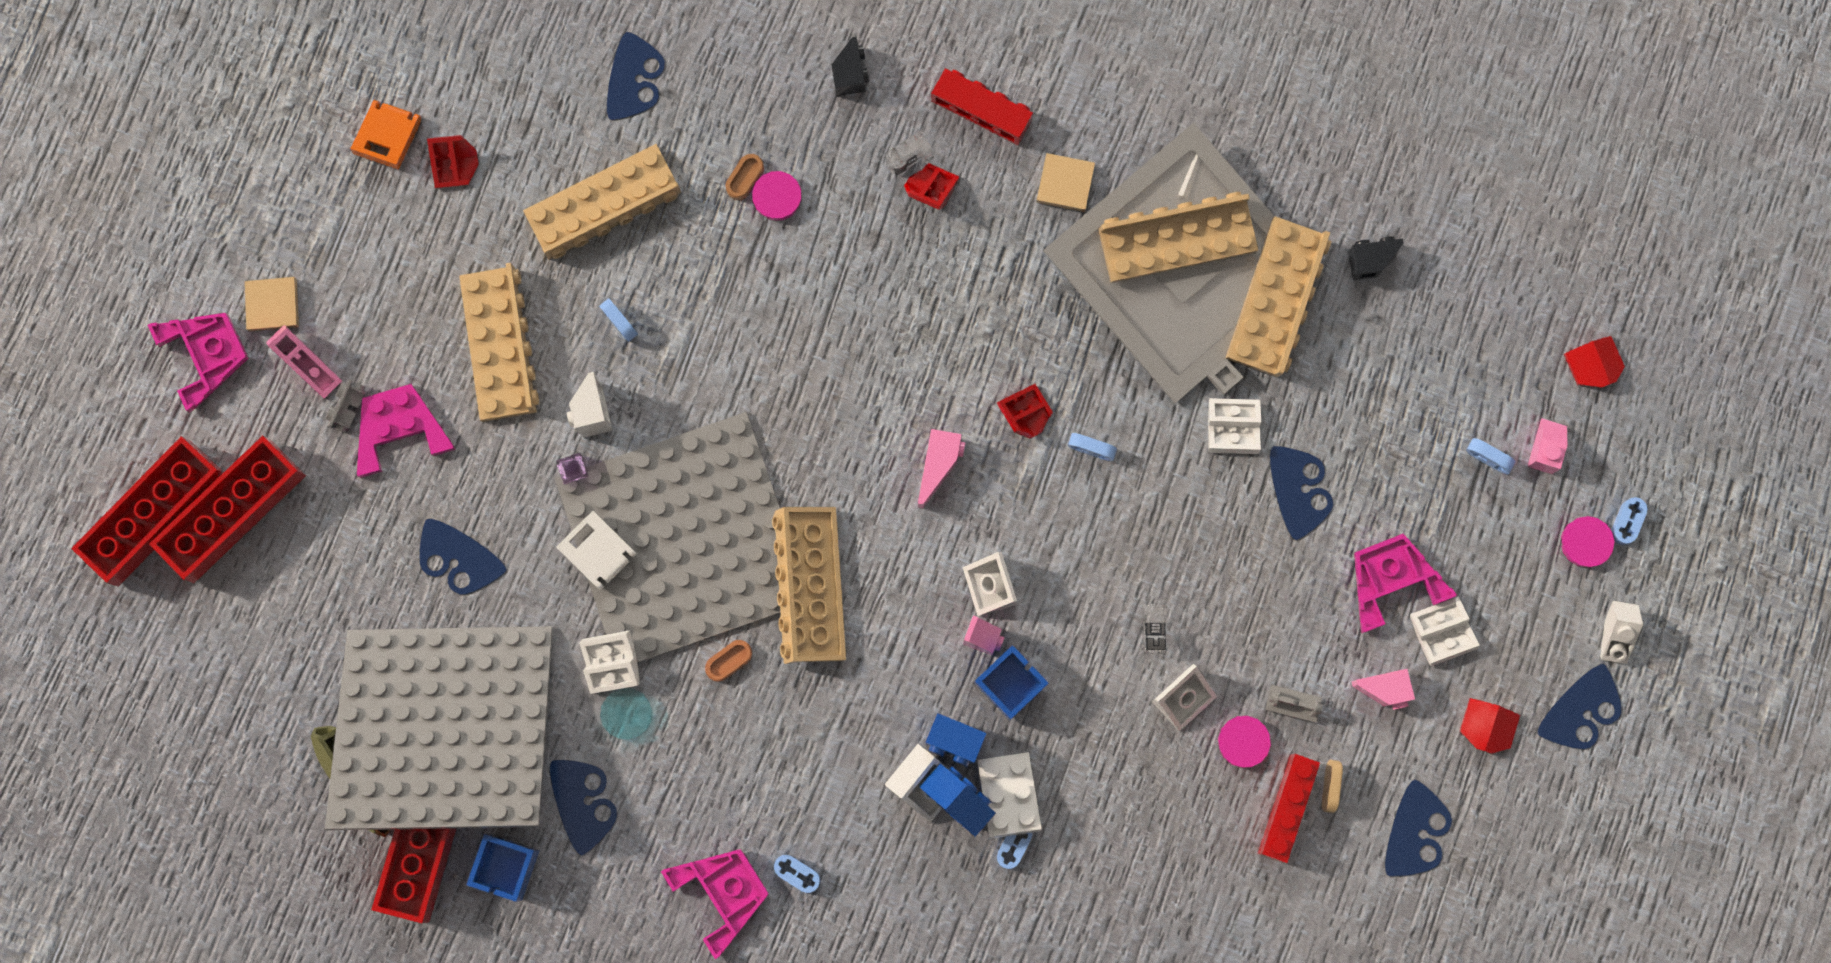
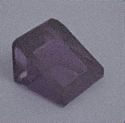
M581 453L556 460L564 485L589 477L584 457Z

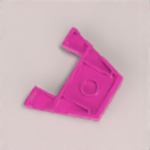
M227 313L194 317V319L181 321L178 319L170 320L167 323H150L147 325L156 345L159 347L181 336L201 378L177 390L185 410L189 413L197 408L249 359Z
M412 384L362 398L357 462L358 477L362 478L382 472L376 449L377 446L423 432L426 433L431 455L436 456L455 450V446L449 440Z
M1404 533L1354 553L1362 633L1385 625L1375 599L1417 582L1423 581L1433 605L1457 596L1456 592L1449 588L1442 580L1441 575L1434 571L1426 562L1425 557Z
M742 849L661 871L673 892L697 877L723 918L725 925L703 938L714 959L721 956L769 895V892Z

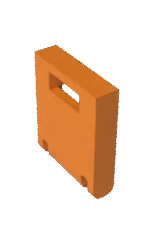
M373 100L350 148L352 153L399 170L421 123V115L414 114L412 118V112L386 103L381 105L380 101ZM370 143L390 149L388 155L384 156L370 151Z

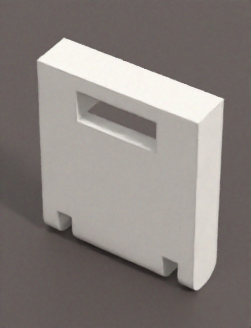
M594 511L556 547L600 591L604 588L602 583L597 580L600 576L609 583L630 562L623 555L625 551L633 558L637 555ZM589 524L595 531L578 548L574 547L570 542Z

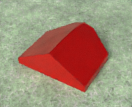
M462 135L427 138L435 188L469 185L479 165L477 150Z
M928 163L922 170L909 177L904 184V188L909 197L940 210L947 205L960 176Z
M1612 336L1591 341L1564 353V357L1578 386L1585 385L1602 388L1616 383L1625 368Z
M1036 384L997 402L998 407L1014 433L1028 439L1042 433L1053 413Z
M1469 698L1459 732L1476 749L1493 754L1511 748L1520 715L1500 705Z

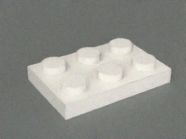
M1029 752L977 760L982 793L991 801L988 806L996 812L987 823L989 839L1041 831Z

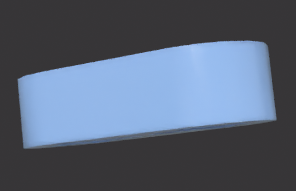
M609 298L599 305L600 309L628 342L638 335L636 330Z
M1072 433L1068 442V447L1106 461H1114L1117 448L1113 445L1077 433Z
M1472 439L1466 449L1467 453L1504 474H1510L1516 463L1509 455L1479 439Z
M1637 497L1630 498L1621 505L1612 527L1616 543L1627 545L1638 537L1647 514V505L1642 499ZM1636 504V510L1639 513L1634 514L1632 519H1630L1632 510L1628 507ZM1629 524L1627 533L1630 536L1622 538L1623 533L1619 529L1621 530Z
M1026 833L1028 837L1026 839L1021 838L1018 845L1013 843L1016 835L1006 836L997 853L999 865L1006 869L1016 867L1027 849L1033 834ZM1011 846H1014L1016 849L1013 856L1016 860L1014 863L1009 862L1006 865L1003 863L1004 858L1001 854L1003 851L1008 852Z
M782 855L775 861V873L800 891L811 893L819 887V874L793 856ZM789 859L791 861L790 866L797 871L795 875L789 871L782 874L780 862H786ZM799 873L804 876L812 874L814 875L812 880L815 882V885H809L807 888H804V881L797 876Z

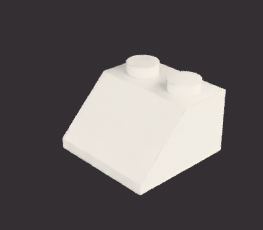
M594 372L588 373L569 403L571 411L567 412L570 427H573L574 431L578 432L583 438L613 431L602 383Z
M917 744L885 785L931 823L942 808L920 788V785L941 762Z

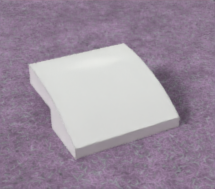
M1209 398L1208 453H1260V400Z
M1459 597L1410 614L1416 635L1430 666L1479 649L1480 645L1468 623L1469 617Z
M630 630L585 638L579 642L586 663V668L583 672L590 694L639 685L638 665Z

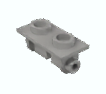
M351 379L347 380L346 384H340L336 396L339 397L336 407L331 405L325 418L329 421L327 427H331L334 423L337 425L335 429L345 433L346 429H350L356 414L348 410V406L350 405L358 409L366 393L364 392L365 386L356 383L354 387L351 386Z
M1271 685L1265 710L1316 723L1318 714H1321L1322 697Z

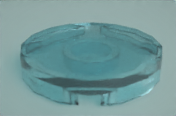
M621 688L609 694L603 702L600 718L603 727L609 734L618 739L630 740L641 736L648 729L652 722L653 710L650 701L643 693L633 688Z

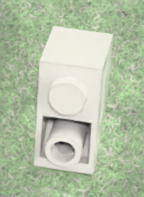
M1612 601L1604 623L1601 660L1627 664L1643 626L1639 605Z

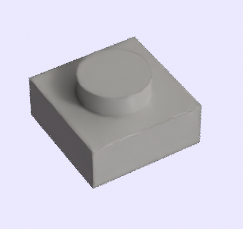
M1228 359L1224 360L1207 375V378L1223 396L1244 378Z

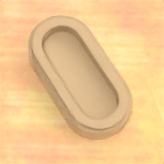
M1329 760L1325 768L1322 793V810L1324 812L1335 813L1339 806L1343 767L1342 763L1338 760Z

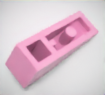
M285 325L266 342L268 347L324 399L342 382Z
M931 429L918 508L925 507L957 464L958 457H963L965 442H961V434Z

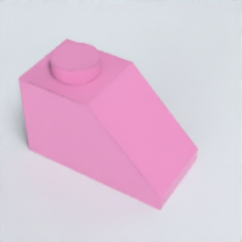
M1541 419L1527 467L1549 474H1554L1561 469L1568 445L1567 426Z
M973 616L963 645L993 655L994 650L1000 651L1005 637L1000 636L1001 628Z
M1407 669L1352 681V686L1384 707L1392 705L1393 710L1408 707V701L1415 700Z

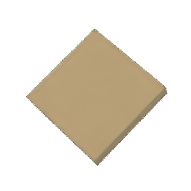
M1046 153L1036 203L1085 212L1095 163Z
M295 277L245 281L246 330L249 332L280 329L283 325L288 328L299 327L297 279Z

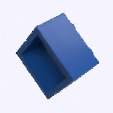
M1013 645L974 682L1009 721L1049 684L1033 666L1027 672L1025 667L1029 662Z
M937 713L925 743L927 746H930L929 752L941 757L944 756V753L954 756L953 762L967 767L969 763L974 765L986 733Z
M940 763L920 785V788L952 818L976 837L996 814L988 806L991 801L980 791L976 795L977 788L967 778L961 781L963 776L952 766L948 770Z
M484 834L466 885L488 893L494 892V895L515 902L522 901L540 850L492 834Z

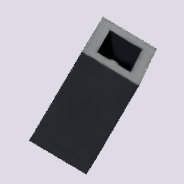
M852 37L831 64L836 97L865 92V83H869L867 68H862L861 60H865L863 45H858L857 37Z
M1389 236L1381 238L1378 242H1370V240L1355 242V245H1352L1348 251L1353 280L1378 277L1403 245V238L1395 239V237Z

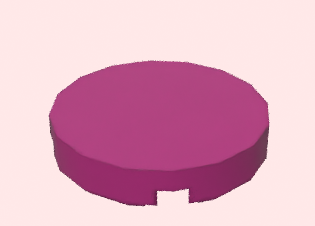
M772 171L762 175L755 183L752 191L753 203L757 212L767 219L783 221L796 213L802 202V191L797 180L790 174L782 171Z
M1585 516L1573 520L1567 524L1561 535V547L1564 555L1570 562L1579 567L1599 566L1608 560L1613 552L1615 541L1612 531L1606 523L1595 517Z
M1237 716L1227 721L1220 729L1218 736L1220 753L1231 765L1239 768L1253 767L1261 763L1268 755L1271 746L1270 734L1265 725L1258 719L1250 716Z

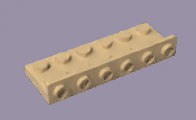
M654 144L523 210L548 260L551 258L558 259L564 256L567 250L573 247H582L589 242V239L595 236H604L611 231V228L619 224L626 225L633 220V217L641 213H650L657 205L663 202H672L682 192L657 144Z
M1233 192L1227 194L1225 199L1217 200L1216 197H1209L1203 199L1201 204L1193 205L1192 202H1185L1177 205V209L1168 210V207H1161L1153 210V214L1144 215L1143 212L1129 215V219L1119 221V217L1104 220V224L1098 230L1110 282L1123 281L1257 252L1258 246L1247 201L1250 199L1249 194L1241 195V192Z
M1276 216L1272 218L1225 359L1275 377L1288 372L1292 362V358H1289L1291 349L1296 348L1300 335L1297 334L1299 325L1304 324L1308 311L1305 310L1307 301L1311 302L1316 290L1313 287L1314 280L1319 278L1323 269V264L1320 263L1322 256L1328 253L1331 245V240H1328L1330 232L1324 231L1320 233Z
M506 263L505 268L459 275L480 421L485 422L537 413L536 405L539 404V396L537 390H533L532 381L536 380L533 365L530 366L528 356H532L530 342L526 341L525 332H528L529 329L526 317H522L521 308H525L523 294L519 293L518 284H521L519 269H515L512 263Z
M836 507L780 508L773 515L772 526L776 531L774 553L777 555L778 563L775 576L779 581L777 603L780 606L781 612L778 622L779 630L782 632L781 657L784 660V664L846 660Z

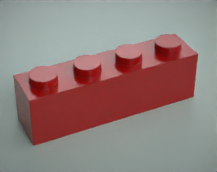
M945 68L931 92V102L1016 145L1020 144L1032 122L1033 112L1030 111L1028 106L1009 101L1008 97L1003 93H994L988 90L983 83L979 81L972 82L966 79L957 70L950 71Z
M1298 754L1290 755L1257 854L1281 863H1288L1320 762Z

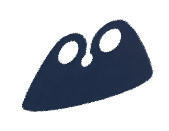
M626 32L621 38L613 61L607 94V115L610 120L626 118L646 111L653 107L659 98V91L653 83L647 81L638 83L635 81V77L642 75L644 78L652 79L660 76L665 67L663 56L649 43L631 32ZM649 58H654L659 62V68L654 73H649L644 69V62ZM644 87L650 88L653 91V98L649 102H642L638 98L640 89Z
M1273 446L1270 451V465L1277 501L1288 532L1293 539L1298 540L1315 529L1329 515L1333 508V499L1327 490L1314 488L1310 489L1308 493H1304L1301 490V486L1304 484L1311 486L1320 483L1324 478L1325 468L1320 459L1309 453L1287 447ZM1308 463H1314L1319 468V474L1314 479L1307 478L1303 473V468ZM1316 494L1324 495L1327 499V505L1322 510L1314 509L1311 505V499Z
M434 519L425 520L419 553L422 571L429 576H441L450 567V560L457 559L458 566L452 568L447 578L450 589L455 593L468 594L490 584L506 572V567L501 560L477 541L441 521ZM438 555L442 558L443 566L440 570L432 571L428 568L427 560L430 556ZM459 572L467 573L470 578L469 584L464 588H458L454 584V577Z
M1599 664L1589 670L1561 696L1542 720L1537 733L1540 737L1563 746L1587 749L1596 743L1599 733L1596 725L1591 720L1583 717L1584 711H1591L1592 717L1601 724L1608 725L1618 720L1621 715V702L1614 680L1606 665ZM1609 702L1613 705L1615 711L1611 718L1606 719L1599 715L1598 707L1601 703ZM1588 726L1592 730L1591 740L1588 742L1578 740L1576 737L1578 727Z
M553 760L550 764V776L556 804L572 846L582 856L595 847L609 832L616 821L617 810L615 805L605 798L594 800L591 805L584 803L586 796L595 797L606 788L607 780L603 770L588 763L571 760ZM591 773H595L601 778V784L595 790L588 789L584 782L586 776ZM599 805H607L610 808L611 816L608 820L602 822L596 819L594 812Z
M1415 779L1411 781L1405 790L1391 829L1385 859V871L1388 876L1418 874L1438 866L1442 859L1441 846L1433 839H1421L1418 833L1420 830H1425L1429 835L1442 836L1451 827L1452 818L1446 806L1430 789ZM1434 813L1442 814L1446 820L1445 826L1440 830L1433 829L1429 824V818ZM1425 845H1431L1436 850V858L1431 862H1425L1420 857V850Z

